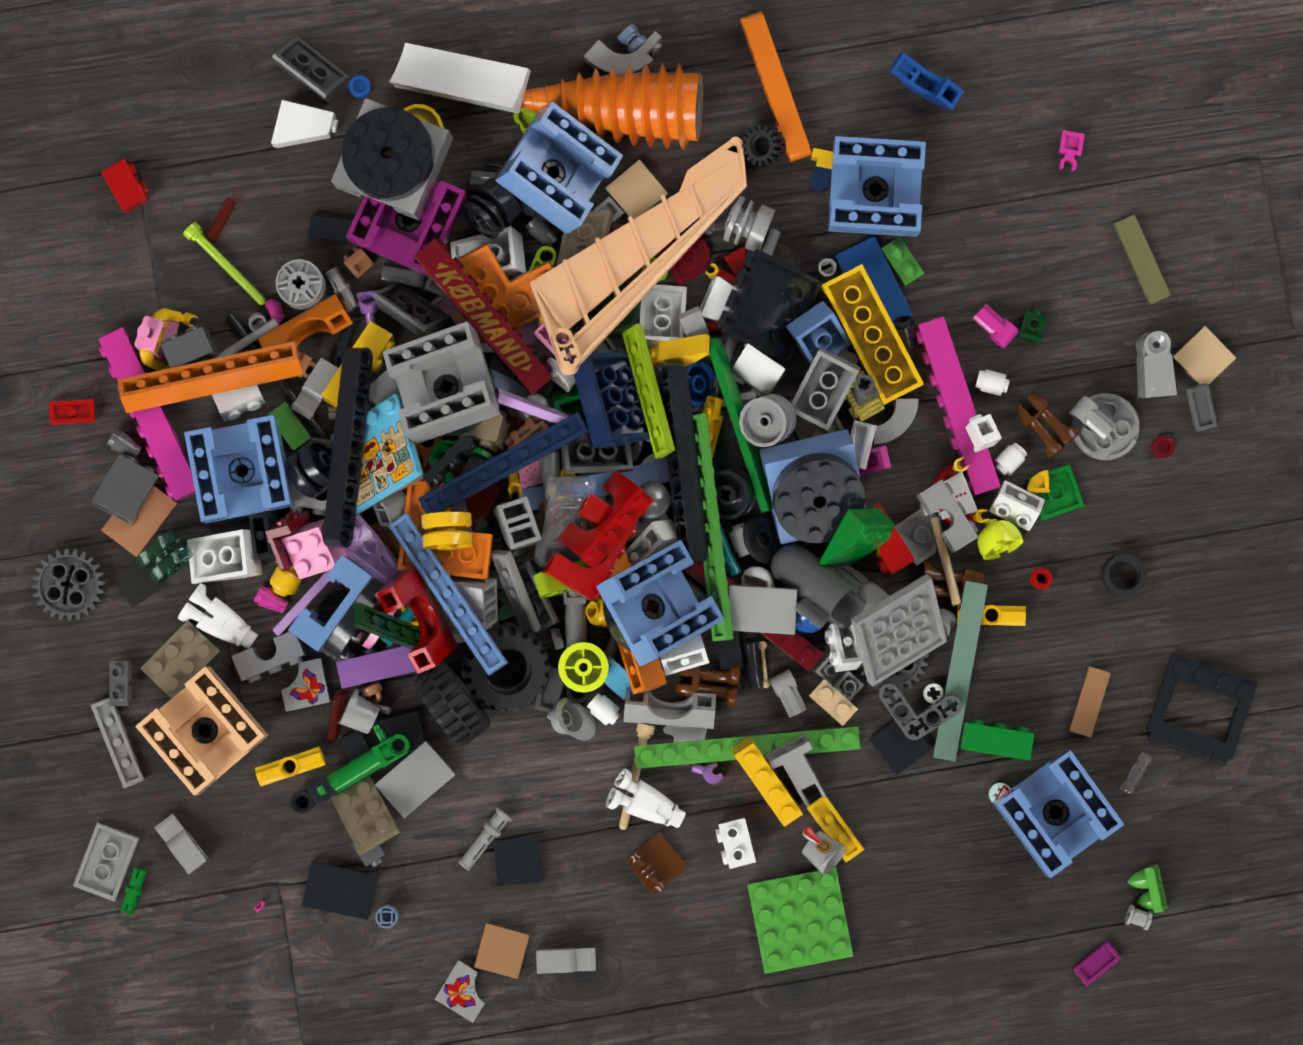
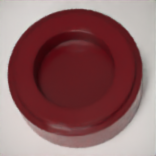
M1159 436L1151 444L1152 453L1161 459L1171 456L1175 449L1173 440L1168 436Z

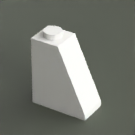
M282 100L271 144L273 147L281 148L329 139L332 136V132L336 133L339 120L336 119L334 112Z

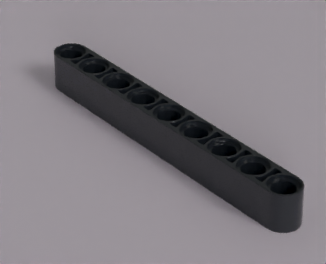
M347 348L343 352L322 535L323 543L327 547L348 548L353 541L373 364V354L369 348Z
M683 362L661 363L657 369L658 386L675 451L667 455L676 539L677 541L682 540L694 563L704 562L708 558V544L687 368Z

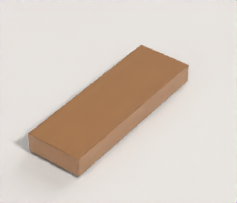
M1088 666L1069 731L1091 738L1111 673Z

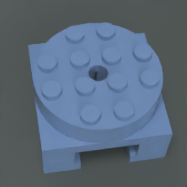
M270 415L250 419L245 424L212 430V427L184 432L201 522L211 523L236 517H247L263 511L294 506L290 479L285 468L287 457L284 452L279 421L276 416ZM246 465L250 469L248 474L244 478L239 477V467Z

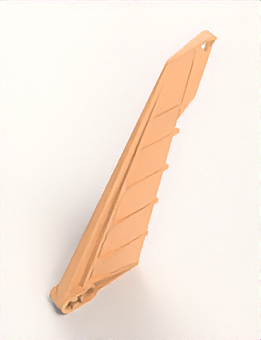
M733 137L687 170L678 193L668 199L663 194L660 197L662 201L660 204L635 219L632 216L628 217L629 222L601 240L599 237L596 238V243L568 260L564 259L561 264L530 282L552 344L555 358L562 373L573 375L579 370V366L747 187L744 149L742 148L743 142L739 137ZM732 146H736L737 153L729 151L728 149ZM699 218V220L692 227H690L682 236H680V234L686 228H688L693 222H695ZM676 238V241L650 264L649 260ZM645 265L646 269L620 292L618 287ZM614 292L615 298L595 317L589 320L587 314ZM583 319L585 326L573 336L569 329ZM564 338L568 342L566 344H559L556 340ZM567 353H568V357H569L570 362H569V361H566Z

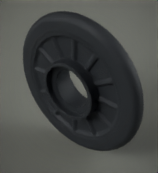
M760 515L752 516L747 520L743 529V540L747 551L755 560L761 563H770L777 550L781 548L775 525L768 518ZM760 534L764 537V544L759 539Z

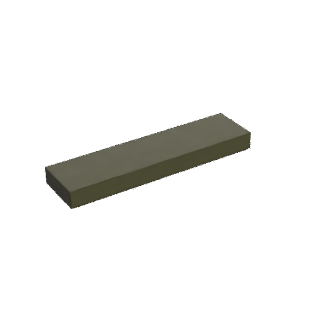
M1135 214L1114 223V228L1149 306L1170 297L1171 294Z

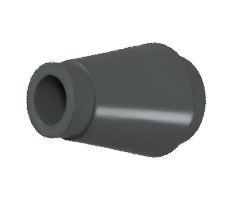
M533 218L525 226L528 229L527 233L546 246H551L558 239L544 220Z
M117 429L107 443L111 450L136 458L142 448L123 430L120 432Z

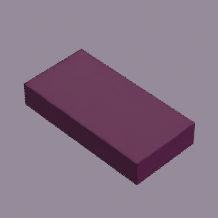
M1106 940L1075 965L1072 970L1088 987L1122 958Z

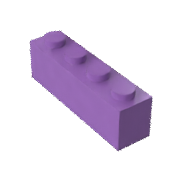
M393 644L391 647L387 645L384 646L385 651L376 652V649L362 651L363 656L354 658V654H351L346 661L336 662L342 689L415 672L416 670L407 655L411 649L403 646L398 647V644Z

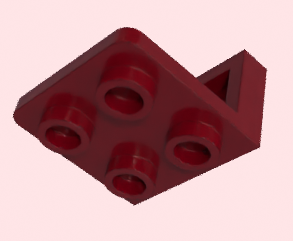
M298 509L292 510L265 531L267 541L271 545L275 561L281 571H287L293 566L281 539L285 535L294 532L310 519L308 510L298 512Z

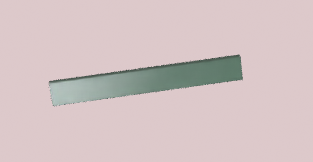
M965 581L945 695L956 694L960 697L962 709L957 715L939 726L934 758L956 761L988 584ZM947 701L948 706L942 709L943 716L947 715L945 713L946 709L950 707L953 710L956 709L957 701Z

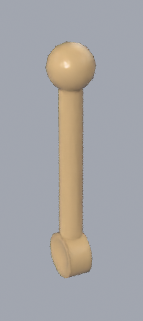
M761 641L758 643V648L761 650L762 685L764 688L770 687V681L767 676L765 655L767 644Z

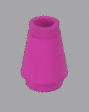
M261 585L253 600L258 603V606L280 613L284 612L289 603L282 596L275 593L272 588Z

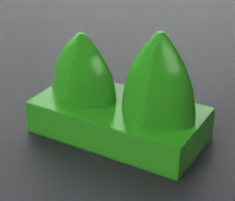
M900 236L881 248L884 256L904 286L909 285L924 275L923 270Z
M1158 864L1139 870L1129 878L1127 882L1130 885L1149 889L1148 892L1138 899L1137 905L1143 909L1154 911V913L1163 912L1168 909Z

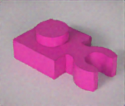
M1066 130L1062 131L1058 153L1064 154V158L1059 162V169H1063L1065 162H1070L1072 165L1071 171L1074 172L1077 167L1074 157H1081L1085 134Z

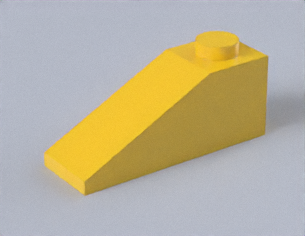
M703 334L662 341L648 348L655 376L657 377V369L661 363L683 362L687 367L709 355L710 336Z

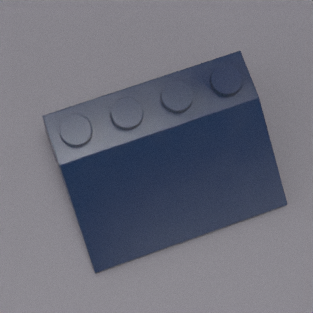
M591 353L573 375L593 447L612 448L650 440L628 353Z

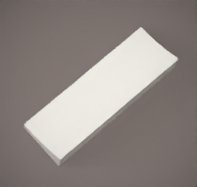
M405 43L397 68L389 82L401 89L519 114L531 70L520 66Z

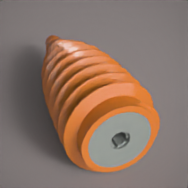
M629 63L626 72L618 75L612 65L609 74L605 76H600L595 67L592 77L583 79L580 72H578L576 80L565 83L562 78L560 84L525 90L521 108L537 113L549 103L554 102L589 130L591 127L596 129L597 135L601 139H604L607 131L612 132L615 142L619 143L623 135L626 134L629 135L632 145L635 146L640 137H645L648 146L652 148L656 139L660 138L666 149H669L673 140H679L680 146L684 151L690 141H698L700 137L703 112L702 74L697 73V71L695 73H684L680 63L676 71L672 73H667L664 63H662L659 71L655 73H650L647 63L641 73H634Z

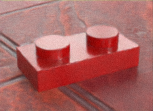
M95 400L49 402L50 425L96 422Z

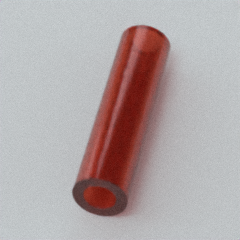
M228 197L226 198L206 237L216 242L237 203L236 201Z
M334 695L326 734L327 739L337 740L339 722L342 717L346 696Z

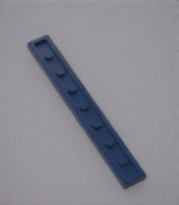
M579 412L418 499L426 514L444 512L588 434L589 431Z

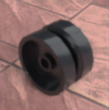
M319 440L309 441L300 448V451H296L287 458L285 462L286 473L292 484L303 495L310 498H317L328 489L332 449Z
M733 467L714 474L719 518L735 519L752 512L757 507L758 501L747 469Z

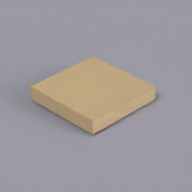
M640 160L605 188L628 217L632 216L633 219L652 209L661 201L660 197L663 194L665 197L668 195L666 190Z
M1206 326L1172 357L1198 385L1203 383L1210 384L1236 359Z

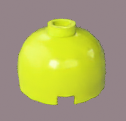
M991 519L986 522L977 539L978 549L984 560L1001 557L999 553L1006 550L1010 553L1024 542L1020 531L1014 524L1006 520L997 521V519Z

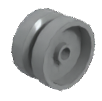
M769 394L755 398L747 403L740 413L739 424L741 432L747 441L755 446L768 447L790 437L795 429L797 418L795 409L787 399L780 395Z

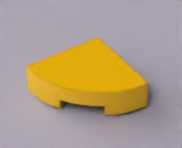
M1048 470L1034 475L1029 481L1026 491L1032 494L1049 493Z

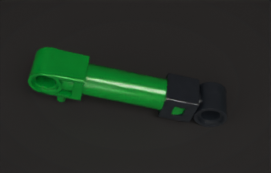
M379 724L374 725L373 729L380 743L330 774L311 783L306 787L307 789L296 792L290 802L292 809L299 814L307 813L315 805L323 804L360 780L406 755L413 746L411 737L406 733H398L388 738ZM396 739L404 741L405 748L403 751L396 749ZM300 796H305L308 799L307 807H302L299 804Z

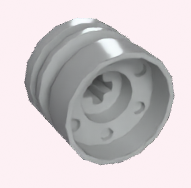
M740 196L738 201L732 206L727 218L723 240L729 242L732 233L737 234L734 241L735 245L739 243L742 237L747 238L745 249L755 251V249L760 250L773 219L775 209L761 205L757 213L752 212L754 201L750 200L747 209L742 208L745 198Z
M302 259L291 260L284 264L278 271L275 280L276 290L281 299L293 309L301 311L308 310L324 299L327 290L326 280L320 270L310 261ZM299 279H302L305 285H301L300 289H298L295 282H299Z

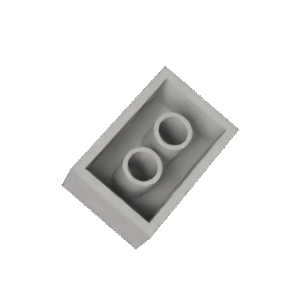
M821 347L791 403L795 409V414L828 431L861 367Z

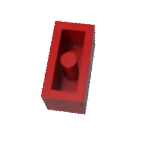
M123 159L101 172L121 209L126 214L150 201L147 197V194L150 192L144 182L139 183L136 175L139 173L132 162L129 164Z

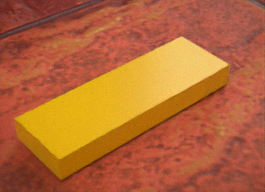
M821 796L811 803L810 806L806 807L824 833L846 847V852L843 856L845 862H848L864 850L827 797L823 798Z

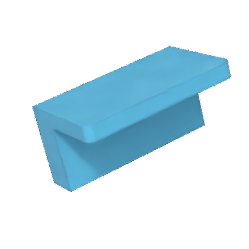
M605 654L609 663V672L604 683L624 700L626 687L631 688L627 671Z

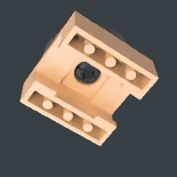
M204 667L185 683L186 687L160 709L156 708L135 726L194 796L200 795L269 736L249 713L243 701L232 693L211 667ZM204 724L211 725L212 732L208 737L203 736L201 733V728Z

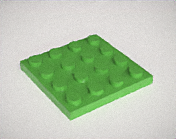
M836 867L826 875H822L817 870L747 884L765 974L853 957Z

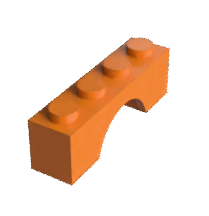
M334 294L259 337L258 340L262 348L293 341L296 342L298 347L306 337L314 333L329 332L334 335L353 323L337 295Z

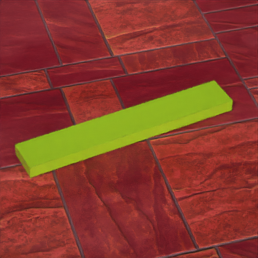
M634 324L622 332L655 459H661L675 451L642 324Z

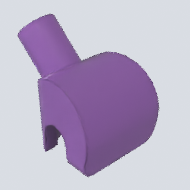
M376 291L356 294L360 312L365 314L367 325L370 321L376 324L374 313L379 310L373 298V294Z
M716 762L710 763L707 766L693 764L692 772L702 774L705 781L709 784L716 785L724 779L722 773L713 774V771L718 768Z

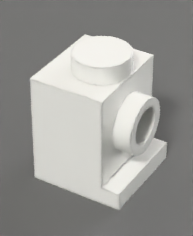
M981 414L969 419L970 423L965 427L975 447V453L995 446L1002 438L991 414L984 417Z

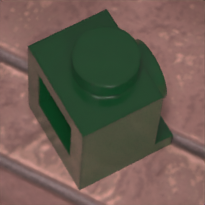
M1030 309V312H1024L1017 339L1038 345L1042 342L1047 317L1043 316V311ZM1031 321L1037 322L1038 327L1036 329L1031 328Z
M497 589V601L503 602V607L498 609V622L515 615L505 591L501 592V589Z

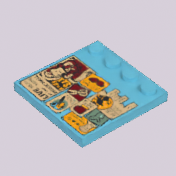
M395 393L367 411L356 515L423 474L415 444L404 432L399 414V409L404 408L399 394ZM333 433L332 435H330L331 441H332V445H333L334 433Z

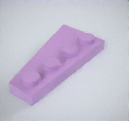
M360 514L356 515L353 541L348 548H344V551L348 557L386 585L397 574L404 571L397 570L398 559Z

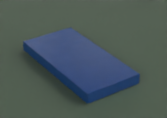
M875 236L834 256L842 274L861 264L863 265L893 325L894 320L900 316L908 315L911 318L914 317Z

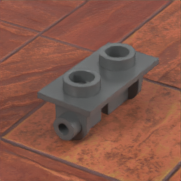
M110 661V706H130V701H132L131 686H129L132 668L130 661Z

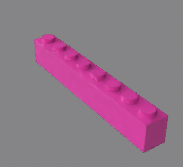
M940 317L919 324L916 327L915 338L918 344L922 343L924 352L921 353L925 366L929 365L930 367L929 379L932 387L936 386L938 395H936V400L939 408L943 407L946 416H943V421L946 429L950 428L953 436L950 437L952 448L958 451L959 457H965L960 461L961 467L969 465V468L964 471L969 490L973 496L997 489L1001 486L988 448L975 453V447L965 428L970 423L969 419L977 414L945 319Z
M122 327L98 339L101 344L98 346V349L103 358L107 357L110 363L107 367L113 378L117 377L118 380L147 373L126 329ZM163 406L130 412V416L132 418L136 417L139 424L136 428L140 437L146 438L148 443L146 450L151 459L154 457L158 466L155 468L159 477L166 480L168 486L165 487V490L170 499L174 498L175 501L179 502L195 494L190 462Z

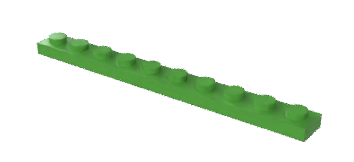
M706 413L696 414L692 416L708 544V558L703 562L707 598L713 597L725 619L711 627L712 640L733 639V626L731 623L727 589L728 582L725 573V558L723 556L722 535L719 523L720 515L717 506V491L715 489L714 467L708 431L709 424Z
M858 727L751 736L765 757H767V753L804 734H807L813 748L804 754L860 749ZM749 736L634 746L636 769L737 760L733 754L732 747Z

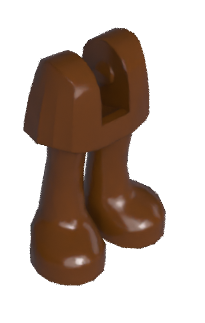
M1032 391L1027 398L1037 411L1033 414L1021 402L1015 407L1021 423L1024 426L1030 425L1039 435L1046 446V455L1049 459H1052L1082 431L1077 426L1068 427L1063 424L1049 408L1051 402L1035 391ZM1041 416L1056 432L1061 441L1056 439L1039 420Z
M923 561L921 577L928 574L932 581L946 582L944 570L935 568L930 561ZM965 568L963 572H953L956 583H959L957 588L961 603L966 580L984 583L985 581L984 574L972 569ZM934 585L936 597H950L948 586Z
M733 665L728 671L700 669V666L677 672V675L692 676L693 680L692 685L676 683L675 692L688 698L694 692L716 694V697L724 699L729 707L736 708L737 687L701 684V680L739 685L741 665Z

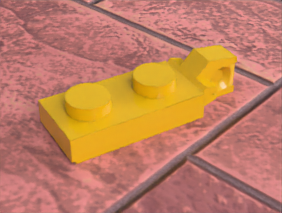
M708 395L702 414H707L711 456L713 458L723 420L721 415L723 399Z

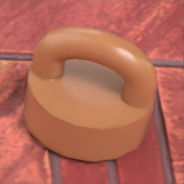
M374 681L362 686L359 691L363 698L367 697L371 703L376 704L381 701L380 691L383 688L380 681Z

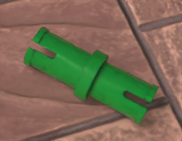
M137 867L133 868L129 885L124 890L126 894L119 911L131 915L134 914L138 898L143 893L141 889L148 871Z

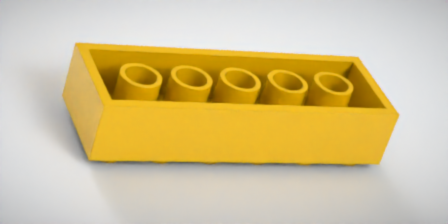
M862 264L821 286L841 327L850 340L851 346L866 375L872 376L882 405L924 385Z

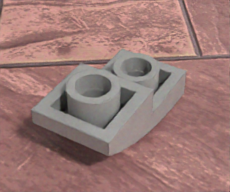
M829 654L813 670L849 701L864 686L849 671L835 672L834 665L830 663Z

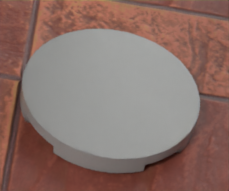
M1100 393L1089 397L1099 407V410L1112 420L1116 426L1103 440L1086 425L1080 424L1073 418L1072 426H1077L1082 431L1074 439L1076 444L1086 455L1098 460H1113L1125 455L1133 448L1139 434L1140 422L1135 408L1125 398L1114 394Z

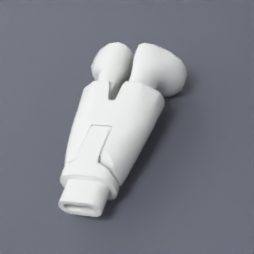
M200 583L189 600L206 609V612H201L193 604L187 602L178 619L183 622L189 619L198 621L196 627L206 633L249 649L258 634L250 630L251 626H247L240 616L217 597L211 601L206 596V586Z
M625 768L620 772L614 785L634 794V797H629L621 791L612 788L607 797L606 807L615 809L619 805H624V812L666 826L680 827L686 812L678 809V805L642 780H639L637 784L634 783L630 770Z

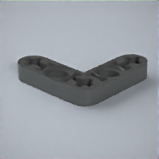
M887 681L879 688L881 701L906 737L911 740L922 738L957 715L962 709L960 697L956 694H947L916 714L895 683ZM886 687H888V689H894L893 696L896 700L898 699V697L901 698V700L896 701L892 706L889 705L890 703H892V699L890 698V696L883 695L885 693ZM948 700L952 702L957 701L956 709L953 710L951 707L946 709L945 713L947 715L943 716L938 706L941 705L942 709L948 706ZM899 705H904L908 708V713L903 717L895 713V709ZM931 711L937 712L940 716L939 720L935 723L929 722L926 718L927 714ZM922 717L928 728L925 729L924 725L918 728V734L914 732L909 733L910 725L918 726L921 724L919 718Z

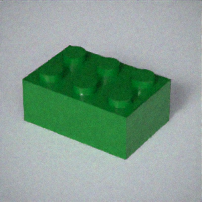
M968 718V723H962L958 749L1030 760L1034 733H1029V728L1013 726V729L1009 730L1006 729L1007 724L991 722L990 726H984V721Z

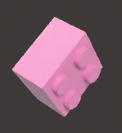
M324 519L300 526L294 532L285 535L281 539L299 579L331 570L341 555L347 557L344 548L327 547L323 543Z

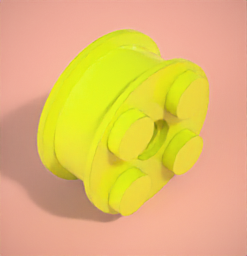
M580 642L568 647L561 655L558 665L559 675L568 688L577 692H590L599 688L605 682L609 672V663L605 653L599 647L591 643ZM582 663L588 665V669L585 672H582L579 668Z

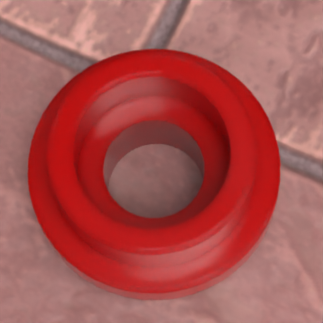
M1044 567L1034 569L1030 575L1032 586L1040 590L1048 588L1053 580L1052 573ZM1039 574H1042L1045 577L1043 583H1040L1037 580V576Z

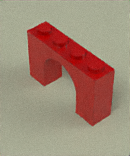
M615 471L602 486L614 498V506L608 518L601 525L589 531L582 530L571 522L558 538L560 542L594 570L654 501L645 491L618 471Z
M587 494L576 514L598 527L608 518L613 506L593 494ZM638 521L634 523L595 570L592 567H581L559 553H553L542 573L587 600L597 599L600 593L596 586L604 582L605 578L609 579L615 569L613 564L617 558L620 559L626 550L624 545L628 539L631 540L637 531L635 526Z
M416 567L397 574L375 593L385 614L402 608L405 605L414 613L420 628V640L407 655L418 674L436 667L458 646Z

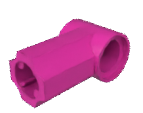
M987 304L973 318L990 334V338L1003 349L1019 333L1018 329L1006 319L1003 320Z

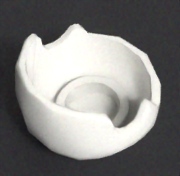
M752 566L745 570L741 577V585L775 586L771 573L762 567Z

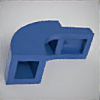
M904 52L899 53L888 70L901 80V84L922 98L946 109L953 110L964 93V90L951 80L931 73Z

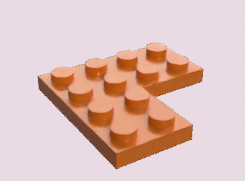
M488 243L458 258L464 266L462 271L467 276L471 274L479 283L476 287L481 293L486 292L494 302L491 305L496 311L501 309L508 317L506 322L511 328L515 326L518 329L540 317V311L530 282L553 269L549 260L509 281Z
M418 481L407 487L404 514L408 513L422 535L436 531L422 528L421 515L426 514L418 498L438 487L435 486L431 490L424 481ZM452 507L444 512H451ZM470 532L473 546L455 550L432 549L450 576L488 580L493 542L492 534ZM400 544L397 570L406 571L415 567V565Z

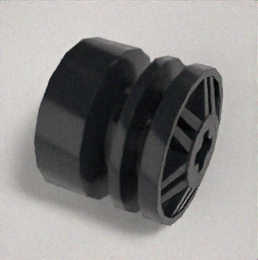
M487 179L478 188V196L471 195L468 199L469 201H465L461 205V210L465 218L478 232L489 239H495L499 232L505 229L504 222L511 223L521 213V207L507 189L495 180Z

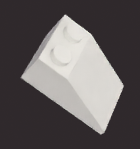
M512 226L506 227L502 232H499L495 239H489L480 234L450 243L452 259L454 257L459 258L488 243L509 281L526 272L523 238Z
M655 285L641 300L639 324H642L648 348L658 342L684 338V331L678 314L685 312L687 287Z
M747 344L733 366L732 371L736 382L744 385V383L752 387L750 391L755 390L756 395L761 397L772 392L783 376L785 368Z
M242 529L187 540L192 584L263 575L261 560H255L250 530Z

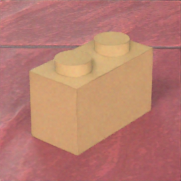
M822 679L808 695L841 726L858 710L825 679Z

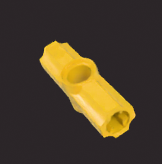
M957 605V624L961 605ZM984 605L981 625L1025 626L1026 606ZM988 609H994L997 612V619L994 622H990L985 618V613Z
M319 746L256 767L255 772L260 786H264L326 764ZM288 760L296 764V769L293 773L285 770V763Z

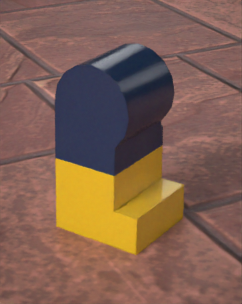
M813 148L811 160L817 162L815 171L809 180V187L814 193H823L828 187L832 171V151Z

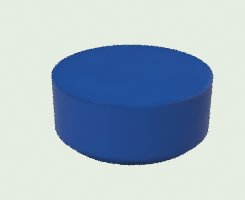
M354 76L349 82V91L355 98L363 99L370 94L371 83L365 76Z

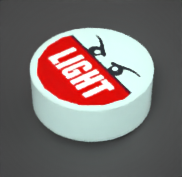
M1004 783L993 784L988 792L991 802L1009 791L1010 787Z

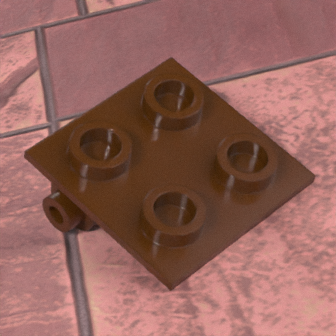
M660 832L625 860L653 895L664 889L669 882L688 867Z

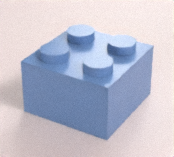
M823 301L786 326L810 365L821 347L837 355L851 345L836 316Z

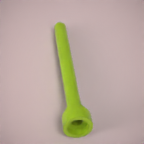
M193 222L183 232V235L189 241L197 242L259 305H264L266 298L203 236L202 228L196 222Z

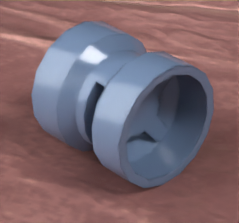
M634 24L628 26L617 37L621 44H625L628 47L630 53L638 50L647 40L644 35H640L638 28Z
M387 904L378 909L375 919L378 926L388 929L398 922L400 915L395 906Z

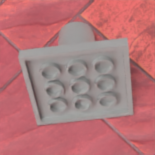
M928 574L892 595L887 594L873 582H868L859 590L858 596L865 601L866 605L863 612L852 618L851 621L867 681L872 687L947 642L933 581Z

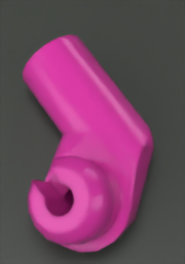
M269 299L265 304L270 314L269 321L276 318L280 324L284 318L281 303L278 300Z

